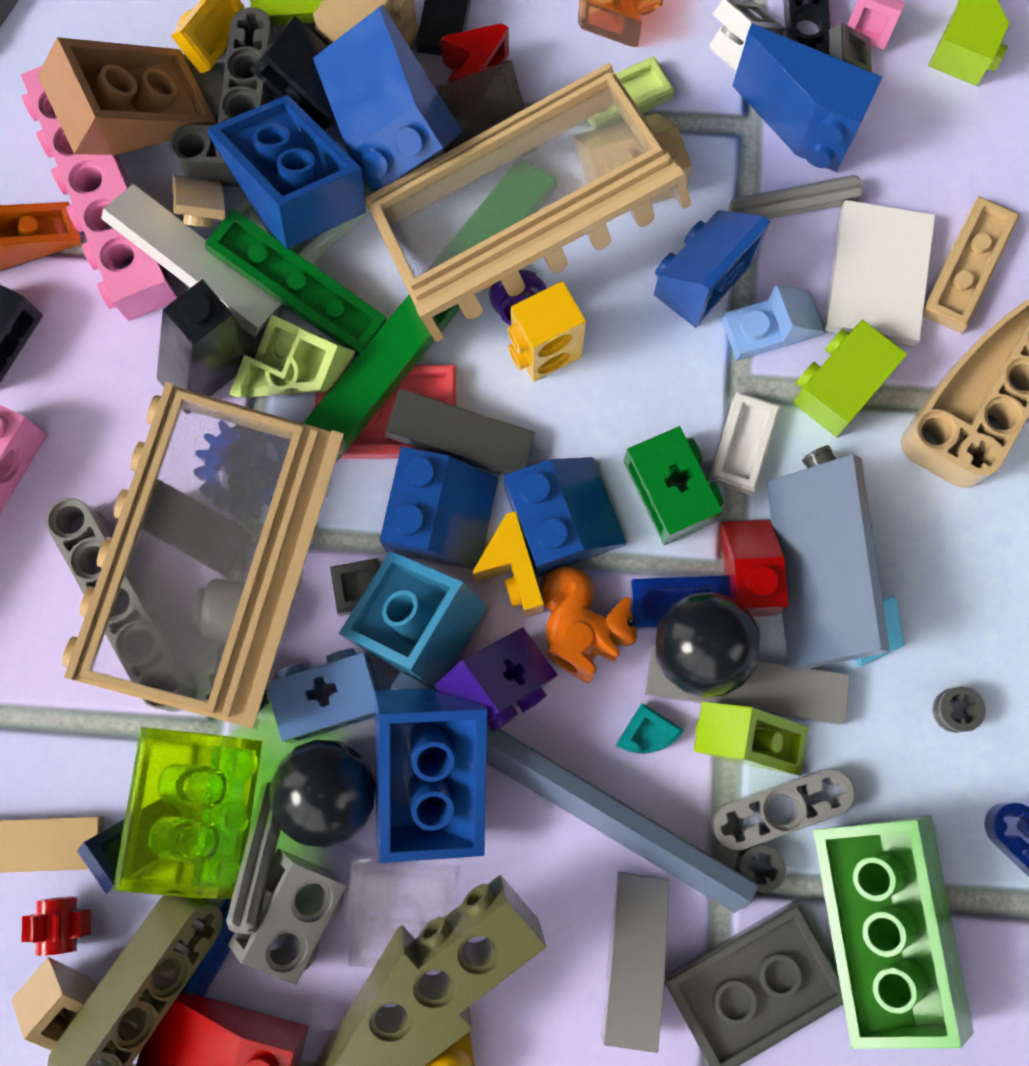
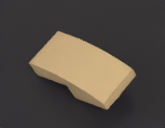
M173 175V213L184 215L183 224L212 228L213 219L224 220V193L220 181Z

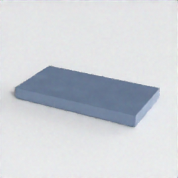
M851 454L767 481L772 527L785 561L789 607L782 611L789 668L803 670L889 653L890 649L862 458Z

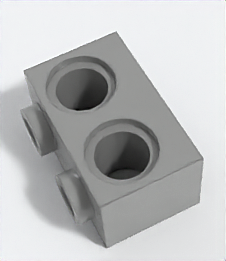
M278 848L274 856L257 930L252 934L234 932L228 943L229 948L242 965L297 985L303 971L308 969L316 958L319 948L318 941L328 922L336 917L342 906L343 892L346 885L330 870ZM308 884H313L310 894L304 900L295 902L299 890ZM288 933L287 939L281 947L270 950V946L275 938Z

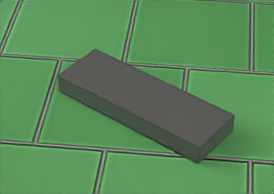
M399 388L384 437L430 452L449 455L462 462L506 475L526 468L535 432Z

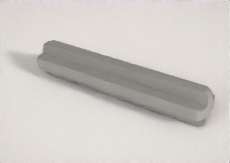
M850 175L733 198L730 201L729 212L762 215L767 219L779 218L840 206L844 200L858 202L861 195H863V187L859 176Z
M271 782L264 783L260 788L226 919L229 930L235 933L252 934L257 930L281 831L269 805Z

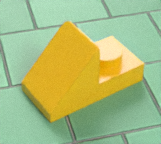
M514 511L507 513L474 568L472 575L474 582H479L511 572L512 577L504 579L512 607L521 605L525 618L542 613L544 604L517 514Z

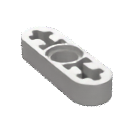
M819 770L719 806L710 818V832L713 839L720 846L731 850H744L845 813L854 801V788L849 778L837 770ZM823 779L826 780L828 785H837L840 793L833 797L835 805L831 807L828 801H816L808 804L807 806L813 812V815L807 817V806L804 798L797 791V787L803 786V795H811L823 789ZM779 794L789 797L795 807L792 820L784 825L773 822L768 814L770 800ZM756 802L757 816L761 824L766 828L765 832L759 834V824H752L740 830L742 838L736 841L733 835L722 833L721 826L728 823L726 814L732 812L735 818H746L755 815L749 804Z

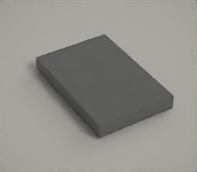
M795 901L665 975L664 983L709 1066H740L843 1005L839 975L798 902Z

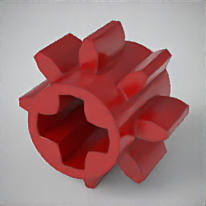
M77 896L36 900V913L22 916L21 942L35 943L36 956L77 951V938L91 935V909H77Z

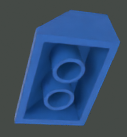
M427 688L375 691L376 839L380 863L484 856L487 752L486 705Z

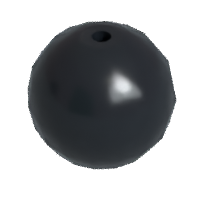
M716 592L693 593L673 603L659 620L656 635V660L665 677L682 692L702 698L725 696L742 687L755 672L759 657L760 630L750 611L733 597Z
M313 740L296 746L280 761L270 783L269 805L278 827L288 837L306 846L325 848L351 839L365 826L374 808L375 779L369 763L356 750L341 741Z

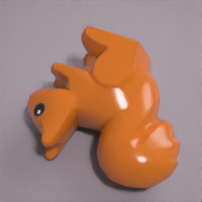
M561 566L553 569L546 575L540 592L543 594L544 607L552 610L546 624V636L549 645L547 655L555 665L584 683L589 684L597 672L596 666L593 663L597 655L615 662L620 655V650L615 644L631 646L636 642L637 627L630 611L631 598H623L605 617L590 609L596 593L595 584L589 574L579 568Z

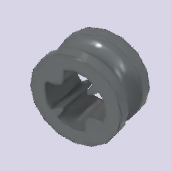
M955 687L944 690L937 695L933 701L932 712L935 721L941 728L948 732L960 733L973 731L979 727L985 719L986 709L983 699L977 692L967 687ZM951 699L953 702L965 701L967 706L963 712L968 717L966 721L964 718L952 719L950 714L953 712L954 707L950 703Z
M760 844L741 850L736 858L735 869L752 881L754 880L755 872L748 869V862L751 857L752 859L759 860L758 854L764 853L767 855L766 864L773 868L770 878L761 876L762 882L756 883L758 885L756 892H771L781 885L785 878L786 866L784 859L777 850Z

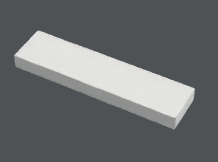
M134 183L103 208L101 217L103 221L190 288L203 279L232 312L239 325L254 337L268 323L271 314L276 315L280 311L283 304L206 251V239L188 225L183 224V221Z

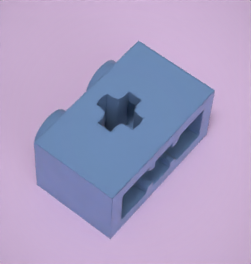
M354 648L345 649L326 656L327 664L308 669L307 663H302L278 671L279 679L271 681L268 693L281 742L292 744L375 718V691H378L379 688L370 658L364 652L356 654ZM323 683L337 689V692L329 696V705L315 700L314 697L322 692L321 684Z

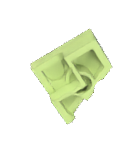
M271 314L255 357L244 355L229 395L242 399L326 392L342 376L355 351Z

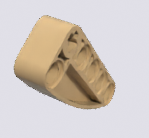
M1029 299L1005 315L956 362L920 406L903 433L901 446L904 454L914 463L955 486L971 488L995 473L1004 462L1029 417ZM1010 378L1019 382L1022 391L1012 385ZM987 415L993 416L998 420L1001 430L994 428L990 424ZM922 429L932 432L937 439L938 445L926 441L922 435Z

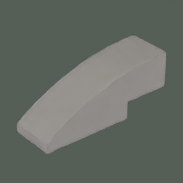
M617 872L601 1032L604 1046L658 1053L667 945L668 879Z

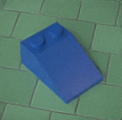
M383 5L313 58L347 152L362 168V175L374 192L390 184L443 149L463 132Z
M751 24L732 86L796 156L806 159L815 167L827 168L837 172L867 112L882 76Z
M289 95L207 128L209 137L259 218L287 250L366 213L362 168Z

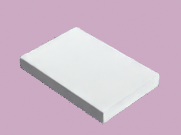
M844 200L840 209L824 321L826 332L838 333L844 328L850 333L863 319L895 344L913 347L917 345L921 335L935 215Z

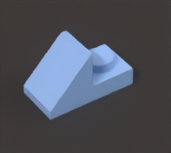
M785 285L774 286L768 300L725 312L722 317L723 326L737 361L815 338L825 333L810 291Z

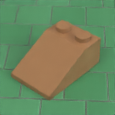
M57 37L38 74L40 83L74 154L118 155L170 141L172 134L184 125L217 124L181 49Z

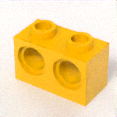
M563 281L511 306V326L507 327V332L512 344L508 345V351L517 369L521 371L526 368L533 382L582 357L586 320Z

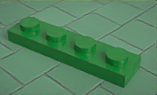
M235 209L229 212L205 242L206 251L332 340L354 350V355L357 357L386 323L387 317L293 250H287L279 240Z

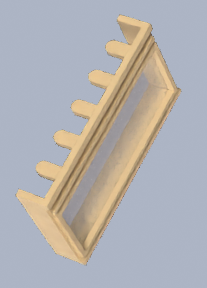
M610 62L365 197V203L412 298L417 313L436 343L444 339V336L434 316L458 304L467 319L477 318L481 315L483 309L475 295L476 293L501 280L509 296L521 294L525 289V284L519 270L543 257L552 273L564 271L568 266V261L562 247L585 234L588 235L595 250L605 249L611 243L606 223L631 210L633 219L639 227L649 225L655 217L650 200L653 197L670 189L682 209L692 205L684 172L679 165H676L614 73Z
M166 382L162 395H155L149 405L147 423L151 424L146 441L145 443L139 441L133 451L130 469L135 471L129 490L122 489L116 500L114 518H117L118 522L112 538L106 537L100 546L97 566L102 568L96 586H89L82 598L79 614L84 617L79 635L78 637L72 636L65 647L62 666L67 667L64 678L257 730L260 721L257 719L265 691L269 689L273 678L274 661L280 642L284 640L288 629V616L295 593L299 591L303 580V567L310 544H313L316 538L318 518L324 499L328 497L331 489L334 466L338 454L341 455L344 448V433L331 430V432L176 387L173 383Z

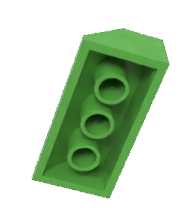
M932 816L879 820L813 830L851 1049L962 1048L974 1034Z

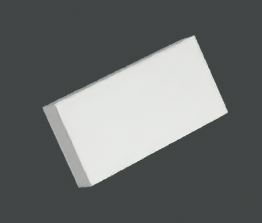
M736 391L707 481L713 479L719 486L750 496L755 493L781 405Z

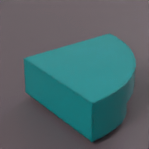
M641 703L615 746L630 753H653L674 743L682 735L684 729Z

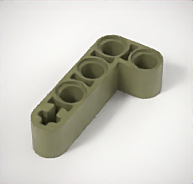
M183 888L172 889L165 893L57 1041L48 1057L47 1066H136L133 1061L217 940L223 925V916L220 909Z

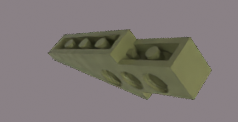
M500 874L490 883L480 884L473 888L467 894L463 903L448 915L437 917L430 921L423 928L418 938L415 939L403 925L398 927L315 1066H425L473 1029L469 1006L547 948L538 917ZM473 937H486L480 942H468ZM431 970L442 971L435 975L425 974ZM386 1004H398L395 1007H384Z

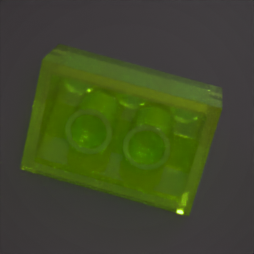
M140 727L113 890L187 898H232L250 830L263 741Z

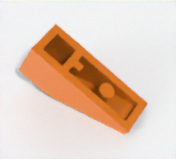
M52 202L0 205V271L80 245V234L73 225L66 206H69L70 203Z

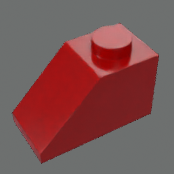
M770 520L721 522L726 596L733 597L747 608L752 617L778 615L789 607L784 555Z

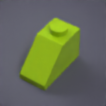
M958 0L928 66L975 86L978 85L987 69L995 72L1008 49V45L1001 42L1010 24L999 1Z
M702 701L700 717L696 724V740L693 752L729 762L801 776L809 727L754 707Z

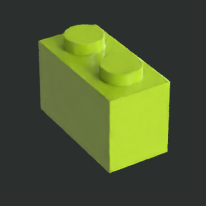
M863 319L850 333L842 328L825 348V351L830 354L829 358L822 366L818 365L815 361L812 362L796 382L802 389L793 401V404L836 438L907 356L906 352Z

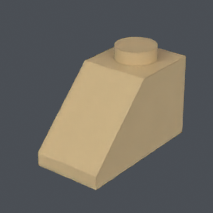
M47 957L11 999L23 1038L52 1051L57 1041L98 985L87 975Z

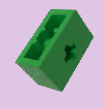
M680 426L627 448L623 462L663 545L714 524L723 512L720 507L724 504L721 491L713 479L707 481L699 465L702 463L700 449L692 437L686 439ZM670 476H672L676 483L682 481L685 483L682 492H680L677 486H667Z

